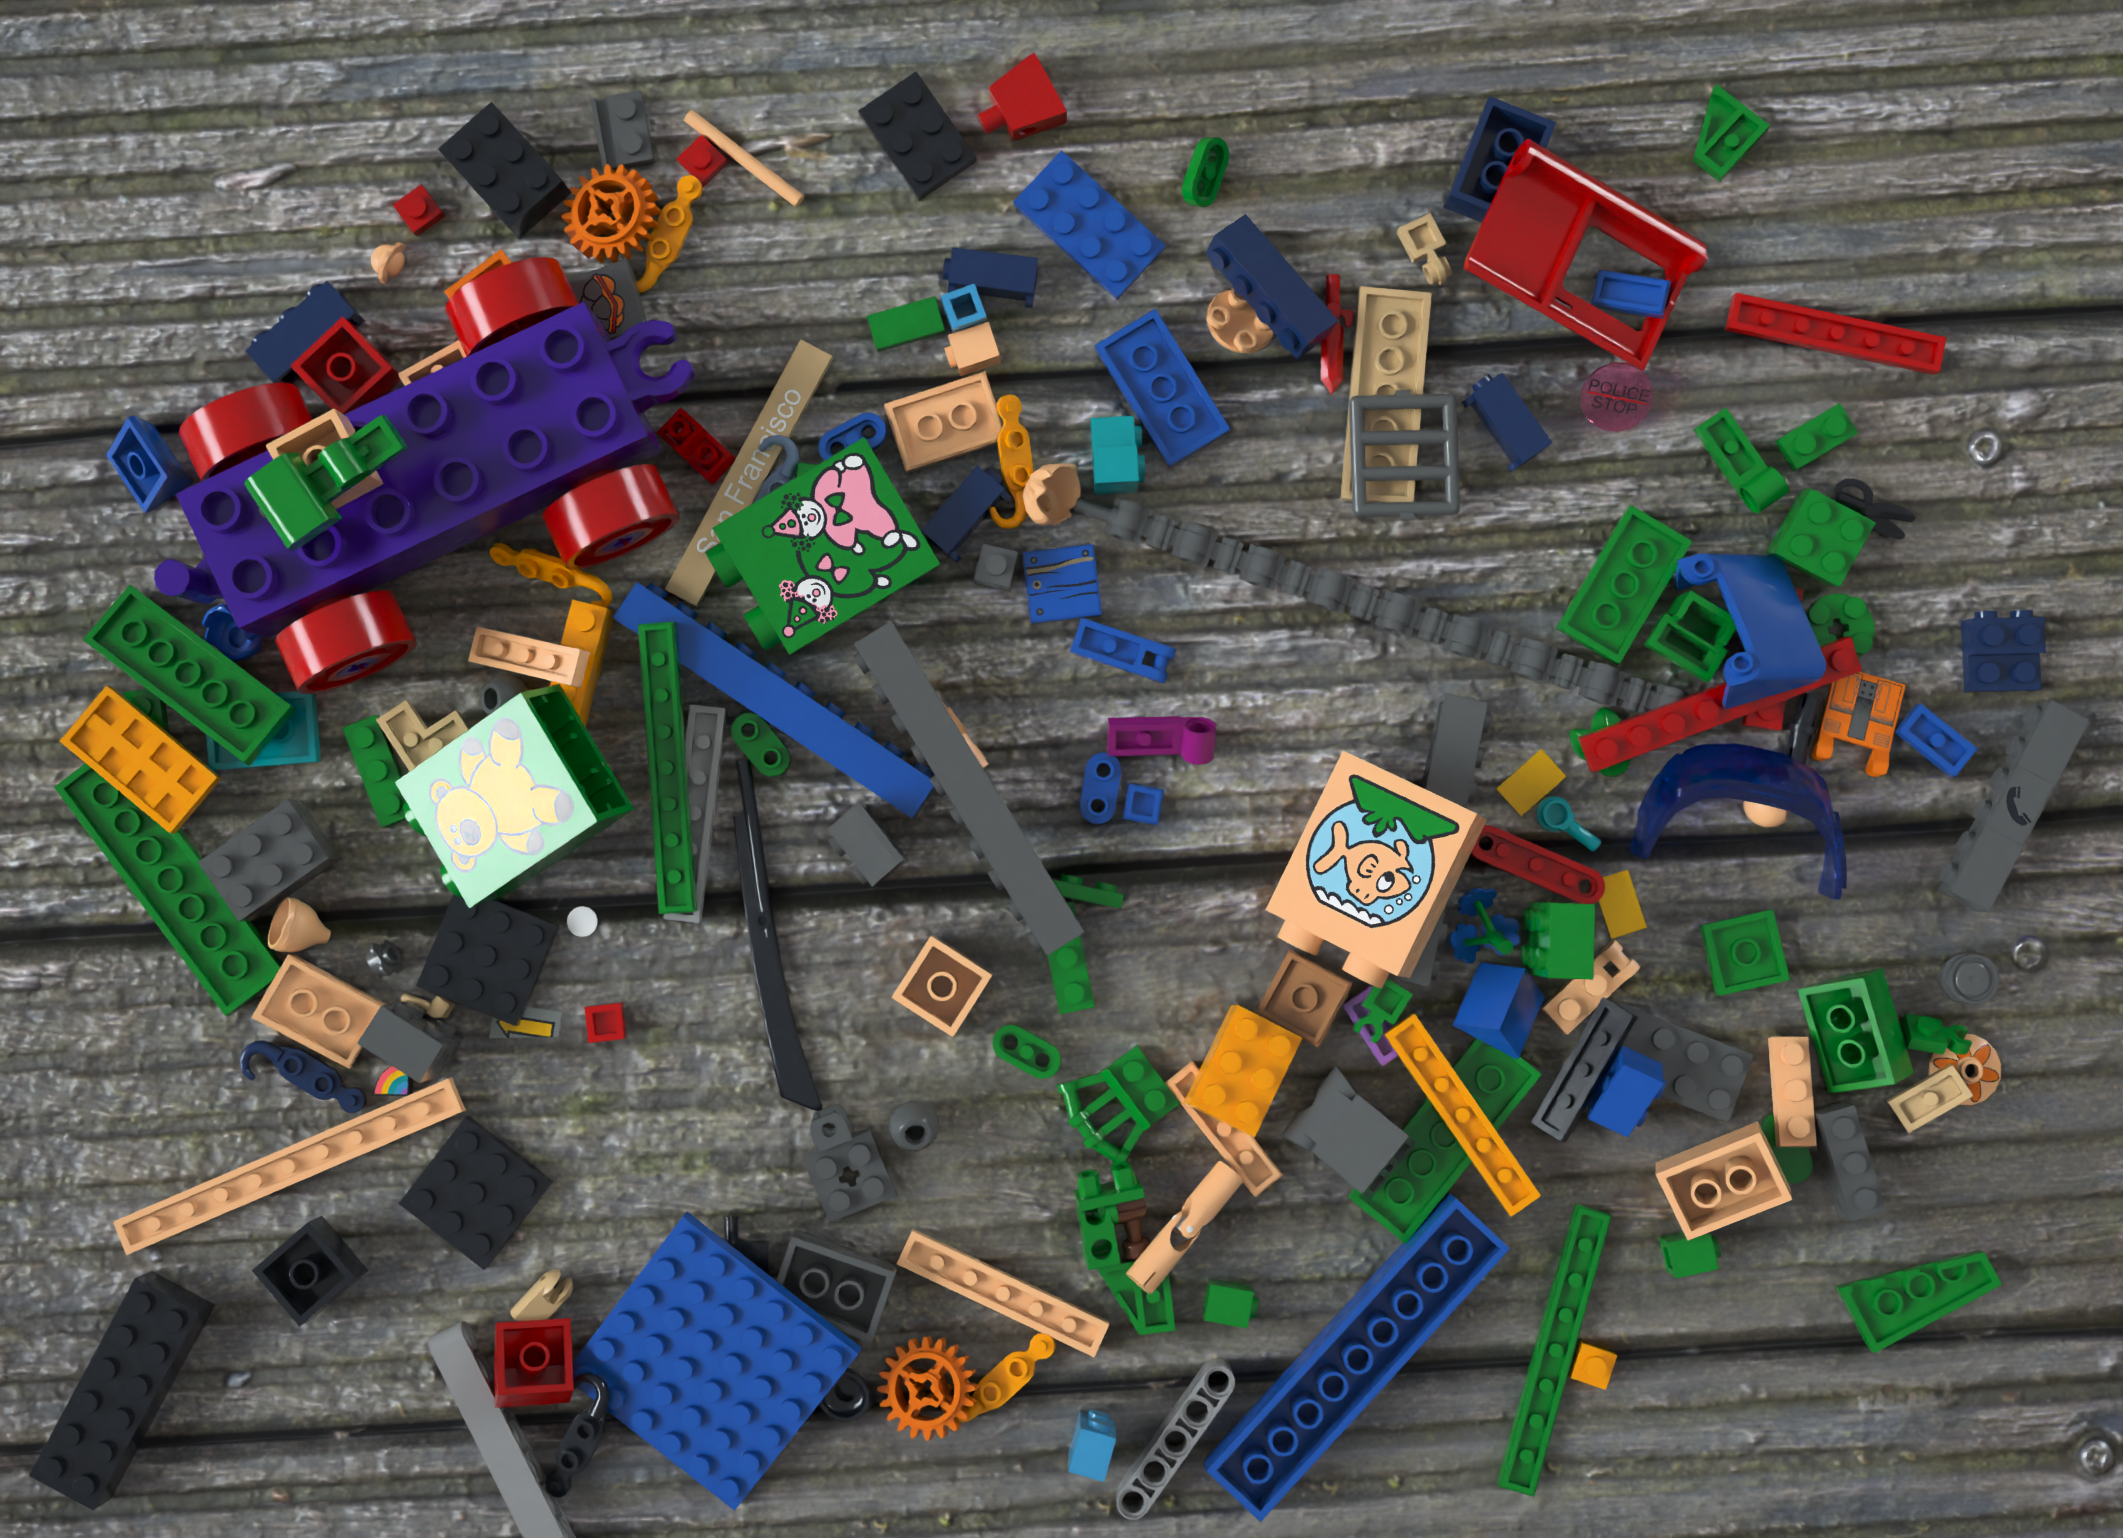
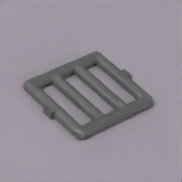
M1396 390L1395 395L1353 396L1349 401L1353 514L1356 517H1398L1399 521H1412L1415 519V516L1458 514L1460 511L1456 397L1453 394L1411 395V390ZM1442 408L1443 430L1364 431V410ZM1443 444L1444 465L1366 467L1365 446ZM1445 480V501L1367 503L1366 481Z

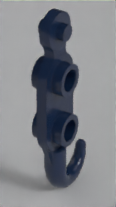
M260 1040L250 1043L241 1052L239 1059L240 1069L249 1080L255 1079V1074L250 1070L249 1061L254 1054L261 1053L270 1058L284 1079L320 1100L335 1098L339 1101L341 1108L348 1113L359 1112L366 1105V1095L361 1089L345 1087L342 1077L337 1070L302 1049L277 1046L272 1042Z

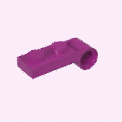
M1205 717L1108 718L1107 753L1108 756L1181 754L1182 758L1188 763L1197 765L1207 764L1214 759L1216 724L1211 719Z

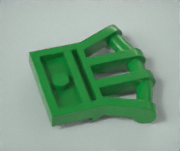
M1137 1045L1099 1073L1057 1084L1058 1093L1063 1094L1069 1116L1067 1122L1072 1128L1076 1127L1084 1137L1082 1142L1087 1149L1092 1148L1113 1161L1112 1166L1125 1162L1142 1132L1150 1128L1151 1125L1180 1104ZM1106 1082L1110 1088L1081 1109L1077 1089ZM1114 1097H1117L1125 1109L1096 1130L1088 1120V1117ZM1130 1117L1135 1121V1126L1120 1149L1104 1139L1107 1134Z

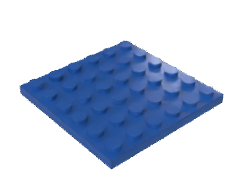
M686 1212L573 1361V1380L582 1373H594L604 1379L609 1387L611 1396L606 1410L735 1511L850 1366L862 1348L693 1215ZM581 1383L578 1388L595 1401L597 1397L595 1387L590 1383Z

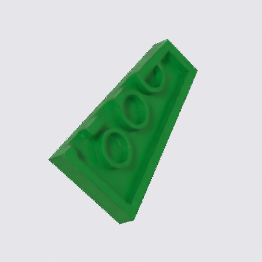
M1976 1250L1836 1285L1835 1288L1869 1351L1876 1353L2001 1286L2002 1283L1985 1252Z

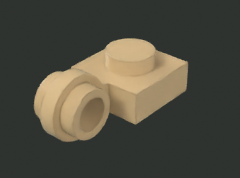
M1431 213L1398 228L1397 235L1412 263L1426 258L1427 263L1422 268L1429 284L1436 283L1441 285L1445 283L1447 277L1452 275V271L1447 259L1444 256L1438 258L1436 252L1445 248L1446 242Z

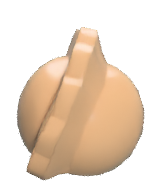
M397 242L395 245L383 244L373 251L371 265L375 272L378 273L380 283L386 284L389 278L397 276L402 271L405 264L403 252L406 249V245L404 243Z

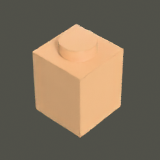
M989 322L948 335L950 346L945 347L944 350L950 368L957 366L960 376L1001 363L1000 354Z

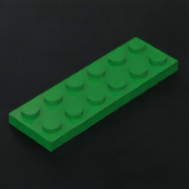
M129 585L83 638L84 642L248 766L252 764L296 710L132 585Z
M1477 1038L1471 1041L1451 1066L1496 1131L1542 1075L1523 1058L1515 1059ZM1427 1097L1401 1128L1402 1131L1416 1142L1373 1197L1369 1199L1355 1187L1347 1195L1348 1198L1404 1244L1408 1242L1472 1162Z

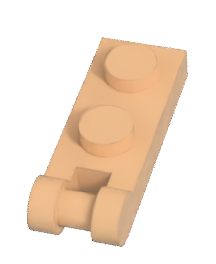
M1616 940L1611 941L1594 956L1593 980L1570 979L1540 1007L1564 1034L1568 1035L1597 1008L1603 997L1608 998L1621 984L1640 969L1641 966L1633 958L1628 959L1622 952L1623 947ZM1609 961L1618 968L1611 976L1603 968Z

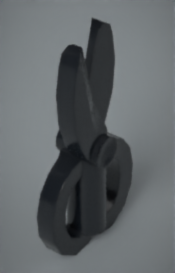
M1854 478L1843 479L1836 483L1833 490L1834 495L1830 497L1832 500L1876 522L1873 527L1874 530L1894 539H1903L1905 533L1888 519L1913 522L1916 518L1912 512L1902 506L1885 502L1872 503L1873 492L1871 488L1863 481ZM1846 486L1856 487L1863 492L1864 499L1862 500L1846 493L1842 489Z

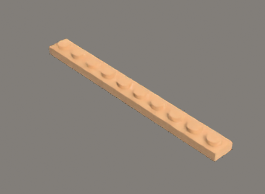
M451 1077L115 1220L113 1223L124 1251L128 1255L461 1113L466 1109Z

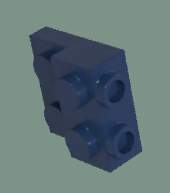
M2033 610L2011 611L2010 618H1998L1997 611L1974 612V618L1961 621L1964 693L2041 690L2040 654L2046 653L2044 617H2034Z

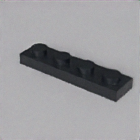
M1603 997L1531 1123L1561 1142L1568 1140L1638 1017L1607 998Z

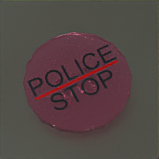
M1612 362L1597 368L1587 377L1581 389L1580 404L1585 417L1594 426L1605 431H1623L1636 426L1646 417L1652 406L1653 389L1649 377L1639 367L1627 362Z

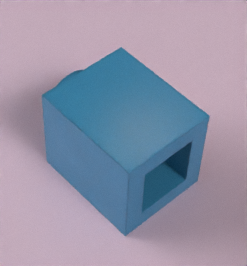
M975 283L941 295L942 305L953 333L988 322Z

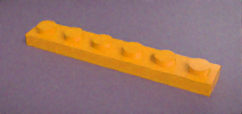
M1412 1013L1383 1033L1508 1215L1512 1217L1539 1198L1541 1195L1417 1016Z

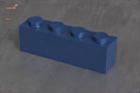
M1246 214L1215 234L1205 252L1211 264L1223 273L1232 284L1235 292L1249 303L1255 310L1259 320L1269 326L1279 338L1281 345L1286 350H1289L1296 359L1303 356L1329 336L1339 320Z

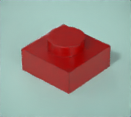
M702 134L676 158L678 163L691 176H695L700 180L702 187H705L728 164L726 158Z
M422 184L393 204L416 236H419L445 217L442 210Z
M623 1002L584 1007L588 1043L627 1038Z

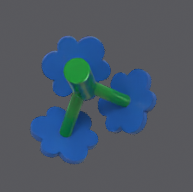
M1475 888L1459 899V914L1467 913L1468 916H1480L1483 923L1480 925L1479 930L1483 937H1477V929L1474 925L1456 924L1455 931L1449 935V944L1457 960H1463L1466 964L1473 963L1476 959V952L1480 950V945L1482 944L1485 948H1493L1498 955L1504 956L1512 951L1513 946H1517L1520 943L1521 938L1517 934L1520 925L1515 918L1508 917L1505 919L1502 914L1498 913L1492 917L1491 921L1485 911L1486 908L1494 904L1493 899L1497 895L1494 889L1484 890L1483 888Z

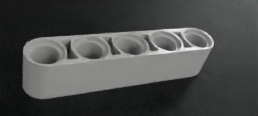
M1211 1359L1202 1366L1116 1489V1503L1118 1511L1123 1517L1129 1520H1137L1148 1512L1233 1392L1235 1378L1230 1365L1226 1361ZM1222 1371L1226 1373V1382L1221 1386L1209 1384L1208 1378L1212 1372ZM1191 1402H1203L1206 1405L1204 1413L1199 1416L1190 1415L1186 1409ZM1179 1431L1185 1435V1439L1180 1445L1172 1446L1165 1441L1166 1436L1170 1432ZM1152 1461L1160 1462L1164 1466L1162 1472L1155 1476L1149 1475L1144 1471L1145 1466ZM1136 1491L1143 1498L1136 1505H1128L1123 1501L1124 1495L1128 1492Z

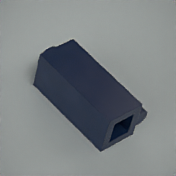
M952 247L951 259L945 258L943 266V280H948V293L975 283L979 295L1026 301V308H1033L1038 274V258Z
M1503 373L1492 379L1490 374L1480 379L1472 386L1475 392L1461 402L1465 409L1471 405L1509 458L1511 464L1507 468L1510 472L1518 469L1553 443Z
M977 465L921 529L923 536L948 558L958 563L961 556L956 551L990 513L989 509L995 507L1001 499L1007 504L1013 499L1005 491V488L1001 486L1004 480L991 468L988 467L984 471Z

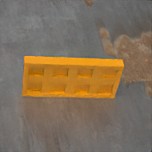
M108 685L105 686L60 740L64 746L166 831L173 834L181 828L222 779L220 775L114 687Z

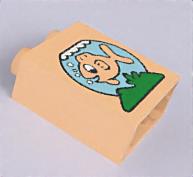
M1342 751L1266 908L1267 911L1285 920L1277 937L1317 956L1324 940L1350 952L1342 970L1380 989L1383 988L1389 973L1399 977L1410 978L1487 820L1473 811Z

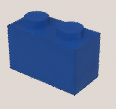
M1622 1045L1588 1103V1119L1629 1137L1635 1126L1640 1127L1644 1123L1648 1114V1106L1652 1100H1658L1664 1092L1666 1080L1663 1078L1662 1063Z

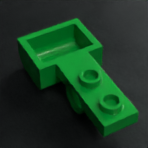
M380 415L350 437L340 439L324 448L318 454L319 458L307 466L299 453H283L247 478L244 485L289 551L299 549L342 519L332 504L333 500L407 450L408 447L387 415Z

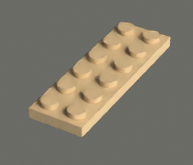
M1360 286L1349 401L1353 396L1395 395L1396 390H1411V395L1423 394L1432 293ZM1349 405L1341 501H1352ZM1422 409L1364 410V431L1420 430ZM1418 445L1365 446L1366 467L1417 466ZM1415 480L1366 481L1367 503L1414 501Z

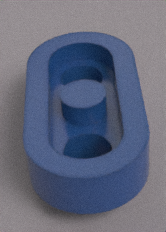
M862 413L826 432L819 441V453L822 459L825 461L833 456L831 450L834 445L841 444L845 449L862 439L863 431L869 427L874 428L876 433L873 438L865 439L873 451L883 445L887 437L884 421L874 413Z
M1098 753L1092 756L1087 762L1080 811L1084 819L1092 824H1103L1109 821L1116 809L1121 765L1115 756H1108V753ZM1100 764H1107L1110 767V774L1107 777H1100L1097 774L1096 769ZM1095 799H1100L1105 804L1104 810L1100 813H1095L1091 809V803Z

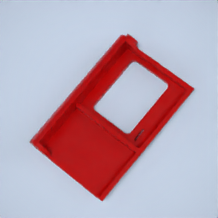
M1527 139L1519 146L1511 159L1466 256L1464 270L1635 368L1644 371L1687 276L1703 268L1708 259V254L1706 253L1707 245L1533 140ZM1589 226L1596 228L1664 269V280L1671 281L1663 319L1647 316L1642 328L1636 331L1570 293L1563 287V280Z

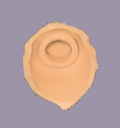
M1070 463L1043 465L1030 475L1023 491L1025 510L1033 522L1042 526L1059 525L1062 521H1066L1067 518H1071L1069 510L1075 507L1078 497L1080 498L1081 496L1078 466Z

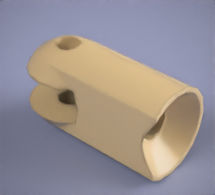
M553 1269L544 1273L510 1310L511 1316L516 1321L550 1319L570 1297L573 1290L572 1279L566 1278L554 1289L561 1275L560 1269Z

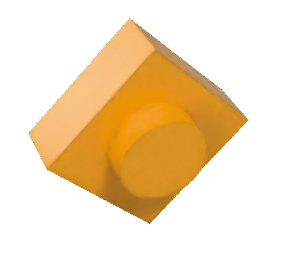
M1579 1341L1568 1375L1572 1379L1606 1390L1617 1355L1614 1352Z

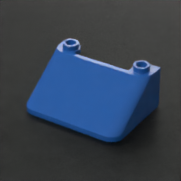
M1696 554L1678 560L1674 579L1676 590L1717 581L1745 649V652L1734 654L1725 663L1723 675L1726 687L1722 700L1724 709L1806 686L1819 681L1823 677L1826 670L1825 658L1786 567L1779 558L1772 555Z

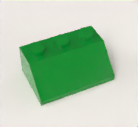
M1883 968L1851 973L1797 989L1829 1094L1894 1085L1914 1073Z

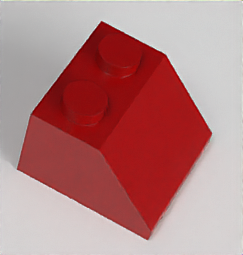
M571 1318L496 1322L494 1354L495 1408L570 1403L574 1391Z

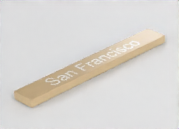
M803 340L799 341L665 588L666 591L699 607L717 574L705 551L720 543L712 528L754 503L763 482L770 476L784 450L782 446L776 444L769 446L764 452H761L759 446L763 440L773 435L787 436L790 439L833 360L832 355Z

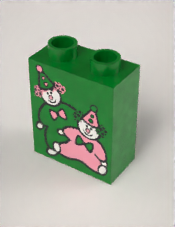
M865 437L714 526L712 529L719 538L720 543L705 551L713 568L727 589L744 580L758 602V606L743 615L764 650L768 651L782 642L789 655L940 565V562Z

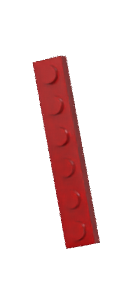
M1735 293L1732 296L1725 331L1936 375L1940 372L1947 338L1741 293Z

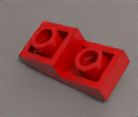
M681 407L656 432L712 485L736 459Z

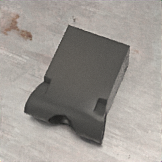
M1338 1066L1332 1070L1319 1086L1313 1104L1305 1110L1298 1112L1280 1134L1281 1137L1313 1152L1369 1199L1373 1197L1416 1143L1404 1131L1364 1100Z

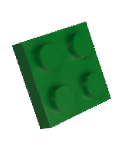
M1773 909L1699 925L1716 996L1790 980Z

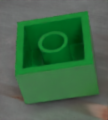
M1812 488L1800 490L1766 554L1779 558L1783 563L1828 587H1840L1876 522Z

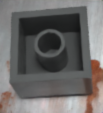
M407 1000L405 1003L396 1002L382 1005L357 1044L418 1083L440 1076L462 1039L454 1035L456 1030L452 1026L441 1020L433 1022L424 1016L426 1012L424 1009Z

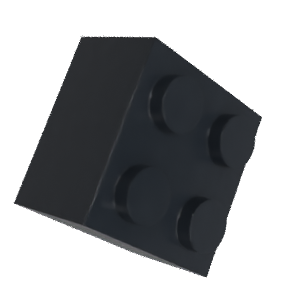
M323 1216L307 1222L252 1270L299 1327L314 1319L369 1271Z

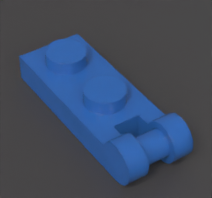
M1084 618L1080 620L1070 650L1072 654L1162 684L1166 683L1168 673L1165 672L1168 662L1174 659L1176 649ZM1145 652L1156 655L1152 667L1142 664Z

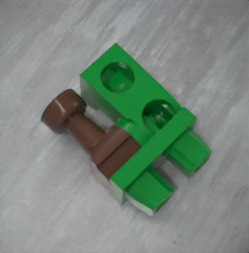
M1127 1161L1111 1166L1113 1182L1100 1184L1097 1170L1090 1169L1077 1173L1078 1189L1073 1190L1080 1226L1082 1254L1088 1270L1121 1263L1114 1229L1115 1225L1124 1224L1127 1239L1122 1242L1124 1258L1138 1259L1151 1243L1147 1236L1142 1235L1141 1218L1146 1214L1144 1190L1137 1176H1135L1130 1163Z

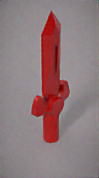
M1326 275V307L1338 320L1339 316L1343 317L1345 321L1344 326L1349 328L1353 322L1354 312L1353 310H1341L1340 275ZM1339 321L1329 336L1321 342V381L1331 395L1343 380L1344 327L1339 324Z

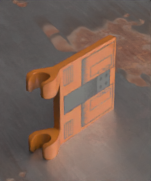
M1858 672L1830 683L1818 734L1812 745L1810 757L1817 761L1829 759L1832 756L1834 739L1871 749L1872 753L1867 762L1865 773L1875 778L1885 775L1889 767V752L1906 685L1863 672Z

